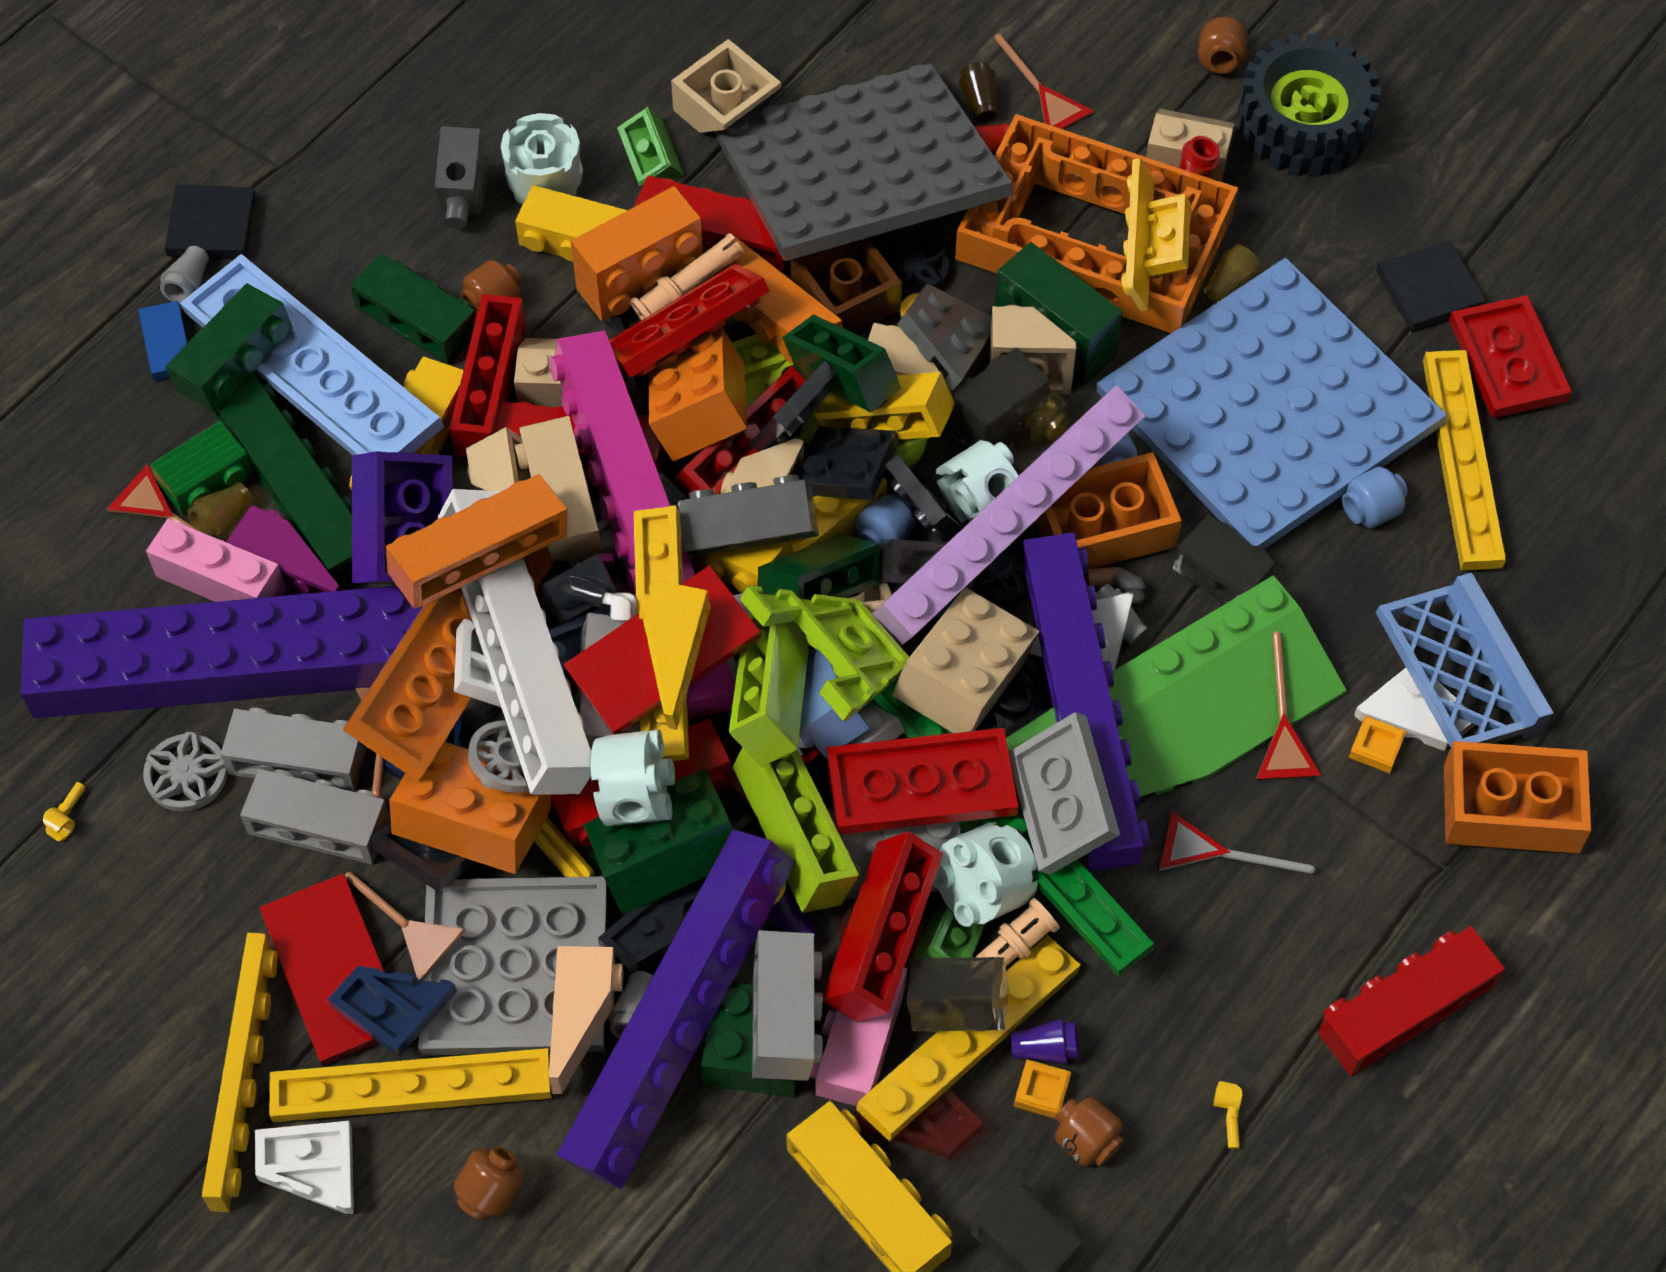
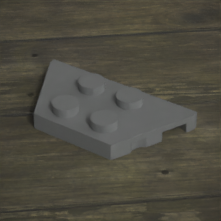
M926 284L898 322V326L916 344L918 351L928 363L933 362L935 358L938 359L949 373L945 378V382L948 388L953 391L962 381L989 338L992 316Z

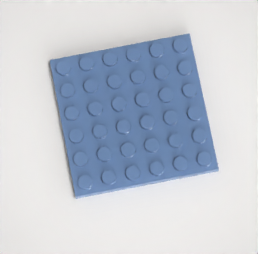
M1286 257L1097 382V393L1101 397L1117 385L1145 414V417L1132 429L1253 556L1345 494L1350 480L1376 467H1384L1444 425L1447 414Z

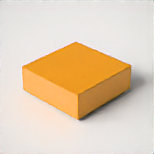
M1365 716L1349 758L1390 773L1406 731Z
M1027 1059L1015 1097L1014 1107L1055 1118L1062 1108L1071 1072Z

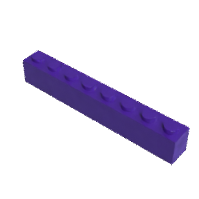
M1074 532L1023 540L1022 561L1036 628L1039 631L1038 638L1056 723L1074 712L1087 717L1120 832L1119 836L1084 855L1087 870L1092 872L1141 864L1143 847H1149V834L1146 821H1138L1135 806H1140L1139 788L1136 779L1129 780L1126 766H1131L1130 747L1128 740H1120L1117 727L1123 725L1122 712L1119 700L1111 701L1109 687H1114V677L1110 661L1103 662L1100 649L1105 648V635L1102 623H1094L1092 611L1097 610V600L1094 586H1086L1084 573L1089 572L1085 547L1078 548Z
M732 830L557 1153L558 1157L584 1174L618 1189H622L752 946L758 931L761 929L796 863L795 860L771 840Z

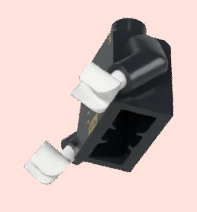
M615 553L596 554L541 585L544 597L539 599L538 602L540 608L545 612L546 625L556 619L560 625L597 609L604 608L608 604L611 605V619L629 620L637 615L636 594H630L626 583V572Z

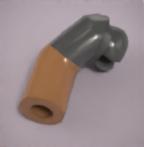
M1123 568L1089 569V572L1086 573L1087 585H1093L1095 590L1109 584L1113 589H1122V593H1133L1132 604L1142 603L1145 599L1143 588H1146L1144 580Z

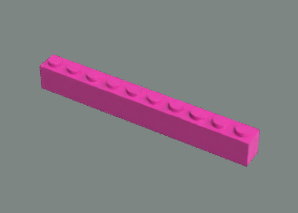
M606 331L559 338L554 356H551L549 359L551 375L554 381H560L563 390L562 404L567 416L572 415L574 420L576 445L580 451H585L588 459L587 474L592 486L598 487L601 496L599 502L601 515L605 522L610 521L614 532L612 541L615 554L618 558H623L627 568L625 574L626 583L630 594L635 595L634 511L669 507L670 504ZM681 537L682 581L684 583L694 576L695 572L688 553L685 552L684 542ZM728 661L689 686L687 692L688 720L731 710L735 680Z

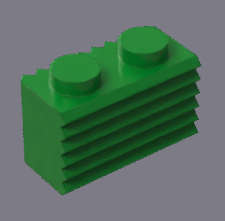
M222 421L215 423L150 463L156 482L182 515H187L189 511L204 508L210 503L212 497H216L218 493H223L224 489L235 488L241 485L247 476H250L253 472L245 449L237 442L236 438L228 431Z

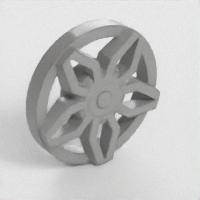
M506 720L491 722L479 728L473 735L468 748V762L474 774L481 780V784L488 789L495 788L512 793L526 791L530 793L526 779L519 774L520 772L523 773ZM500 733L497 743L494 741H481L489 735ZM481 762L487 764V767L485 768ZM498 769L502 773L496 776L492 772ZM509 774H511L512 780H507Z
M185 732V734L176 735L164 740L148 753L143 777L145 786L156 803L169 810L184 812L199 809L213 801L226 783L227 770L221 758V749L216 743L197 733ZM192 744V752L184 754L187 745ZM200 746L209 749L213 754L201 755ZM177 747L178 756L175 757L169 750ZM164 759L170 760L171 762L167 766L161 765L158 762V760ZM205 763H215L207 768L202 767ZM154 769L162 775L155 786H153L152 781ZM218 773L216 781L207 791L203 779ZM171 782L172 786L161 791L166 783ZM198 786H199L200 796H198L197 794H195V793L192 791L193 789L197 788ZM179 791H183L184 795L190 800L175 801L168 798L178 794Z

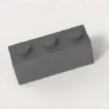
M788 475L774 478V485L757 488V483L746 482L731 486L732 492L715 495V490L713 489L689 493L690 499L678 501L685 552L692 557L818 537L812 486L806 480L799 481L798 475Z

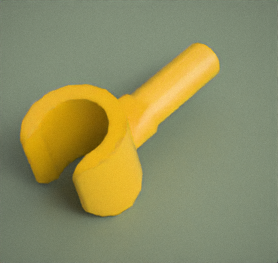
M76 782L63 803L58 808L52 807L48 809L43 815L46 833L58 842L67 839L75 827V822L68 815L85 790V786L82 783Z
M1219 1081L1215 1091L1213 1106L1227 1109L1228 1149H1239L1238 1118L1242 1090L1237 1084Z

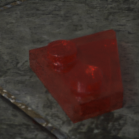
M947 1089L900 1131L893 1140L949 1160L983 1129V1123L950 1089ZM859 1112L853 1116L860 1125V1128L882 1135Z

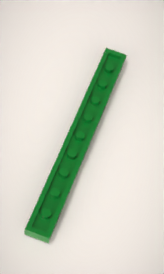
M899 678L871 700L875 706L899 718L905 730L901 734L903 738L952 733L892 696ZM1017 792V815L978 819L981 825L992 822L996 823L995 825L999 827L1008 825L1016 829L1028 842L1033 852ZM1078 859L1050 875L1040 872L1038 869L1032 871V882L1038 880L1037 887L1118 978L1154 950V943Z

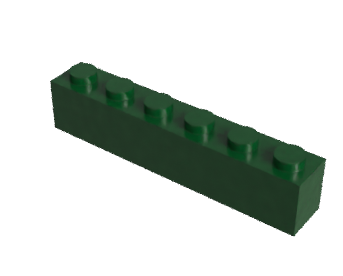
M251 372L237 386L233 394L213 411L218 421H222L228 431L236 438L237 442L245 449L254 474L283 516L326 568L339 587H342L352 581V502L347 496L343 498L338 496L335 491L338 486L327 467L322 469L318 467L315 463L317 455L312 445L306 438L299 440L294 433L297 431L295 422L286 409L278 410L275 405L277 398L267 381L259 383Z

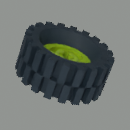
M1308 33L1306 41H1299L1297 34L1288 35L1285 45L1282 46L1279 40L1276 39L1268 44L1267 52L1260 49L1255 54L1253 63L1249 62L1246 69L1237 114L1239 115L1237 121L1238 131H1243L1242 141L1246 147L1254 145L1252 154L1259 161L1265 156L1269 157L1268 167L1276 171L1279 170L1281 164L1288 166V175L1299 176L1300 169H1308L1309 177H1320L1321 169L1325 167L1329 174L1340 171L1342 162L1347 167L1356 162L1357 154L1362 155L1371 138L1381 97V87H1377L1379 77L1376 70L1369 72L1371 62L1364 55L1359 59L1355 58L1357 51L1355 47L1348 44L1344 49L1337 47L1339 41L1337 38L1329 36L1327 43L1318 42V34ZM1291 102L1290 107H1284L1285 104ZM1325 115L1330 116L1329 119L1323 121Z

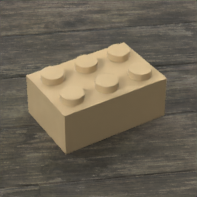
M965 587L906 661L892 696L952 733L975 731L1024 665L1039 631Z

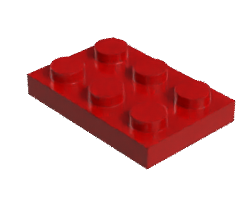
M1528 295L1457 310L1451 313L1450 325L1461 350H1466L1469 368L1492 419L1569 401L1572 394L1571 388Z

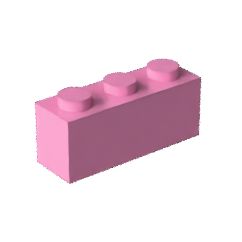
M169 518L146 550L156 577L215 602L283 596L287 590L277 563Z
M907 968L903 969L888 1014L855 1022L839 1011L829 1009L823 1028V1035L828 1037L824 1052H822L821 1063H813L810 1077L815 1078L817 1096L857 1107L858 1101L877 1085L906 990Z

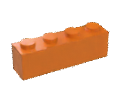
M735 238L734 243L739 242L745 255L736 259L723 270L737 263L763 277L770 292L760 298L761 301L756 307L745 312L738 311L733 314L734 319L739 322H745L763 342H770L791 364L794 363L782 337L814 314L843 328L842 320L738 238Z
M540 474L525 481L515 482L502 492L487 499H479L470 507L451 516L441 517L431 525L410 535H403L387 545L388 574L412 607L417 609L566 537L567 508Z

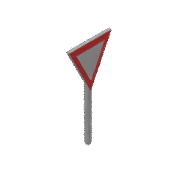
M1173 811L1159 871L1224 857L1308 874L1315 872L1313 865L1226 849Z

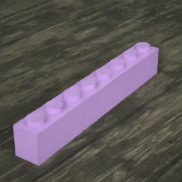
M1115 385L876 609L872 615L901 647L1142 420L1145 414Z

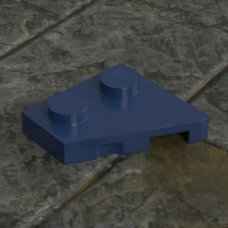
M357 966L327 1000L331 1008L399 1058L455 995L457 989L450 980L441 979L440 983L415 979L414 974L401 972L387 974L377 968Z

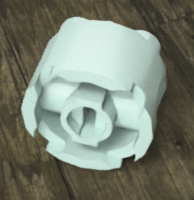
M537 113L517 120V126L511 131L508 128L503 134L501 142L505 177L508 188L514 193L517 202L524 204L532 185L576 196V189L581 183L583 168L580 160V142L574 127L571 124V128L563 124V118L553 114Z
M980 440L936 470V474L943 475V478L938 480L937 483L944 501L962 523L967 519L970 522L1018 477V474L1011 465L1014 462L1012 453L1002 442L993 446L987 441Z
M659 729L608 735L594 740L591 751V779L599 781L600 791L593 792L599 817L605 826L671 820L672 803L670 795L667 793V786L674 785L675 770L672 759L663 758L664 741Z
M989 822L952 838L944 843L939 850L943 853L933 886L939 890L946 905L954 912V916L959 924L969 927L973 924H985L1027 904L1037 890L1038 880L1032 882V871L1038 869L1035 856L1022 835L1008 825L999 827L995 825L996 823Z

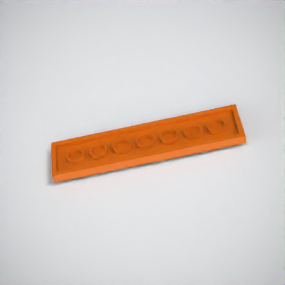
M548 545L523 557L528 574L533 578L535 593L541 580L545 579L556 561L551 559ZM461 587L422 607L342 729L416 781L426 772L471 699L469 696L454 692L456 630L464 618L472 621ZM474 628V630H473L472 632H473L475 635H477L476 630H475V628Z

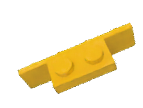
M1142 158L1133 159L1132 175H1129L1127 178L1130 207L1126 208L1125 217L1129 231L1128 240H1125L1123 245L1127 266L1126 273L1122 274V287L1125 295L1132 298L1138 309L1145 311L1148 310L1149 281L1151 276L1188 269L1191 203L1186 194L1154 201L1155 179Z

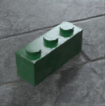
M380 253L350 284L357 310L447 365H450L471 341L476 321L474 308L462 298L456 299L444 292L435 281L431 279L424 280L400 260L393 261Z
M246 283L165 366L176 391L213 412L224 400L233 394L237 386L252 371L259 367L262 360L279 343L283 342L288 333L293 329L283 302Z
M814 314L782 337L796 370L806 380L826 361L837 372L827 383L833 389L831 393L868 412L884 405L888 398L902 389L885 348Z
M838 534L758 567L757 584L763 590L761 594L776 595L778 590L782 589L793 591L799 599L811 600L814 594L848 598L880 584V543Z

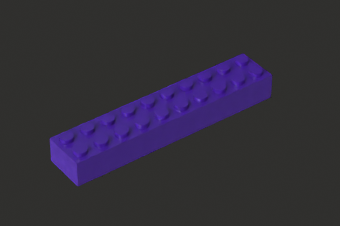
M398 586L25 618L23 626L21 696L33 719L370 688L423 606L414 609Z

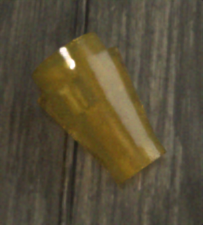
M1235 245L1232 249H1226L1209 283L1203 289L1206 296L1213 302L1218 303L1257 275L1256 269L1260 265L1256 255L1242 245Z
M237 482L229 488L194 500L193 507L188 509L189 520L195 530L207 535H219L246 506L252 503L251 494L243 484Z

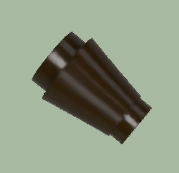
M975 62L965 66L961 70L959 84L975 115L976 121L984 123L994 120L998 116L996 72L986 62Z

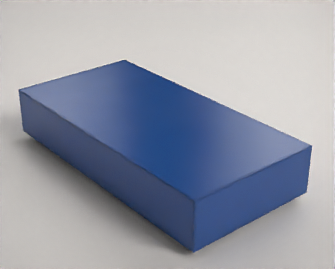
M178 301L138 309L151 375L154 381L170 378L165 366L188 343Z

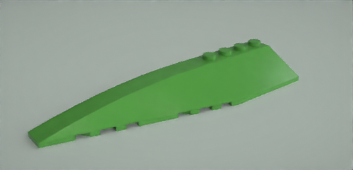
M1274 575L1113 671L1114 687H1109L1111 701L1119 700L1123 725L1117 727L1120 740H1128L1131 766H1126L1129 780L1136 779L1140 797L1155 793V795L1172 791L1174 786L1192 781L1194 784L1206 780L1272 740L1279 724L1272 638L1273 633L1276 631L1281 634L1287 715L1292 727L1345 695L1346 688L1303 611ZM1053 708L1006 738L1008 752L1056 724ZM978 820L960 821V834H964L982 825Z

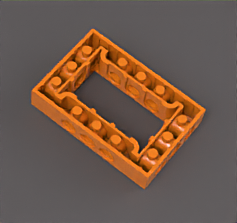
M1015 114L994 156L1012 182L1013 196L967 210L957 229L955 259L997 273L999 268L1031 241L1121 309L1122 317L1168 333L1181 328L1187 320L1231 222L1238 188ZM1142 158L1155 179L1154 201L1186 194L1191 203L1188 269L1160 274L1158 278L1151 276L1149 281L1148 310L1140 311L1132 298L1127 297L1123 291L1122 274L1126 273L1127 266L1125 256L1106 250L1107 246L1099 244L1096 247L1070 238L1068 233L1061 231L1058 234L1031 225L1030 220L1019 218L1035 184L1125 214L1126 208L1130 207L1127 178L1129 175H1132L1133 159Z

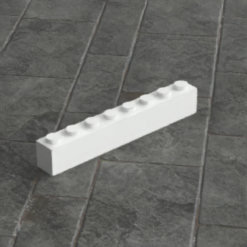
M452 489L438 515V519L451 516L470 507L475 501L483 498L487 499L500 491ZM522 557L461 588L472 621L475 624V630L483 654L486 657L530 794H580L591 777L592 749L589 747L583 730V719L577 713L571 696L570 682L565 678L559 662L557 646L552 642L547 628L545 612L540 608L534 591L533 578L528 574Z

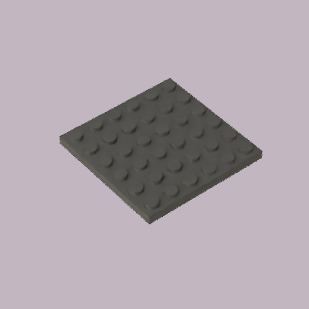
M931 63L915 65L908 70L891 75H879L872 80L859 84L840 86L834 91L816 96H804L798 101L784 105L769 106L762 111L742 116L725 130L715 131L716 139L784 262L1013 196L1011 180Z

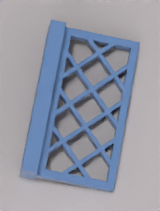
M1472 573L1458 576L1453 585L1380 605L1375 612L1450 747L1453 741L1492 744L1521 734L1524 739L1539 735L1554 714ZM1445 601L1453 614L1452 621L1430 613L1431 605ZM1404 613L1418 619L1419 622L1415 632L1399 626L1394 615ZM1424 623L1447 632L1443 644L1420 635ZM1453 635L1469 642L1473 649L1472 656L1449 647ZM1416 645L1439 655L1435 667L1418 661L1414 653ZM1444 658L1467 667L1463 679L1440 670ZM1473 670L1489 677L1493 684L1492 692L1469 682ZM1436 681L1459 690L1455 703L1438 696L1434 689ZM1465 693L1487 702L1483 715L1460 706ZM1493 705L1508 711L1515 723L1505 725L1489 718ZM1456 716L1478 725L1477 734L1462 739L1454 725Z

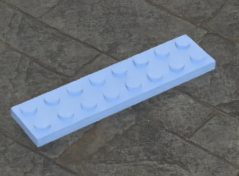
M242 254L180 302L185 313L202 328L246 283L283 302L293 329L288 333L286 339L279 343L262 360L254 372L267 381L269 385L352 455L375 451L414 453L444 428L437 414Z

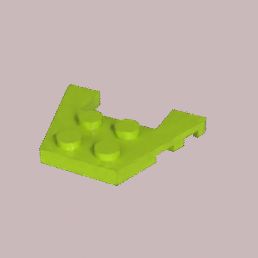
M748 586L741 596L740 600L763 627L792 621L796 622L806 634L808 643L819 650L831 663L833 672L839 678L827 680L819 693L842 721H848L899 678L906 661L909 659L906 652L860 600L814 594L811 600L799 599L793 591L779 589L776 595L761 594L763 590L759 586Z

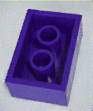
M381 451L352 455L353 584L396 585L387 571L386 546L403 535H410L431 525L438 519V515L452 491V456Z

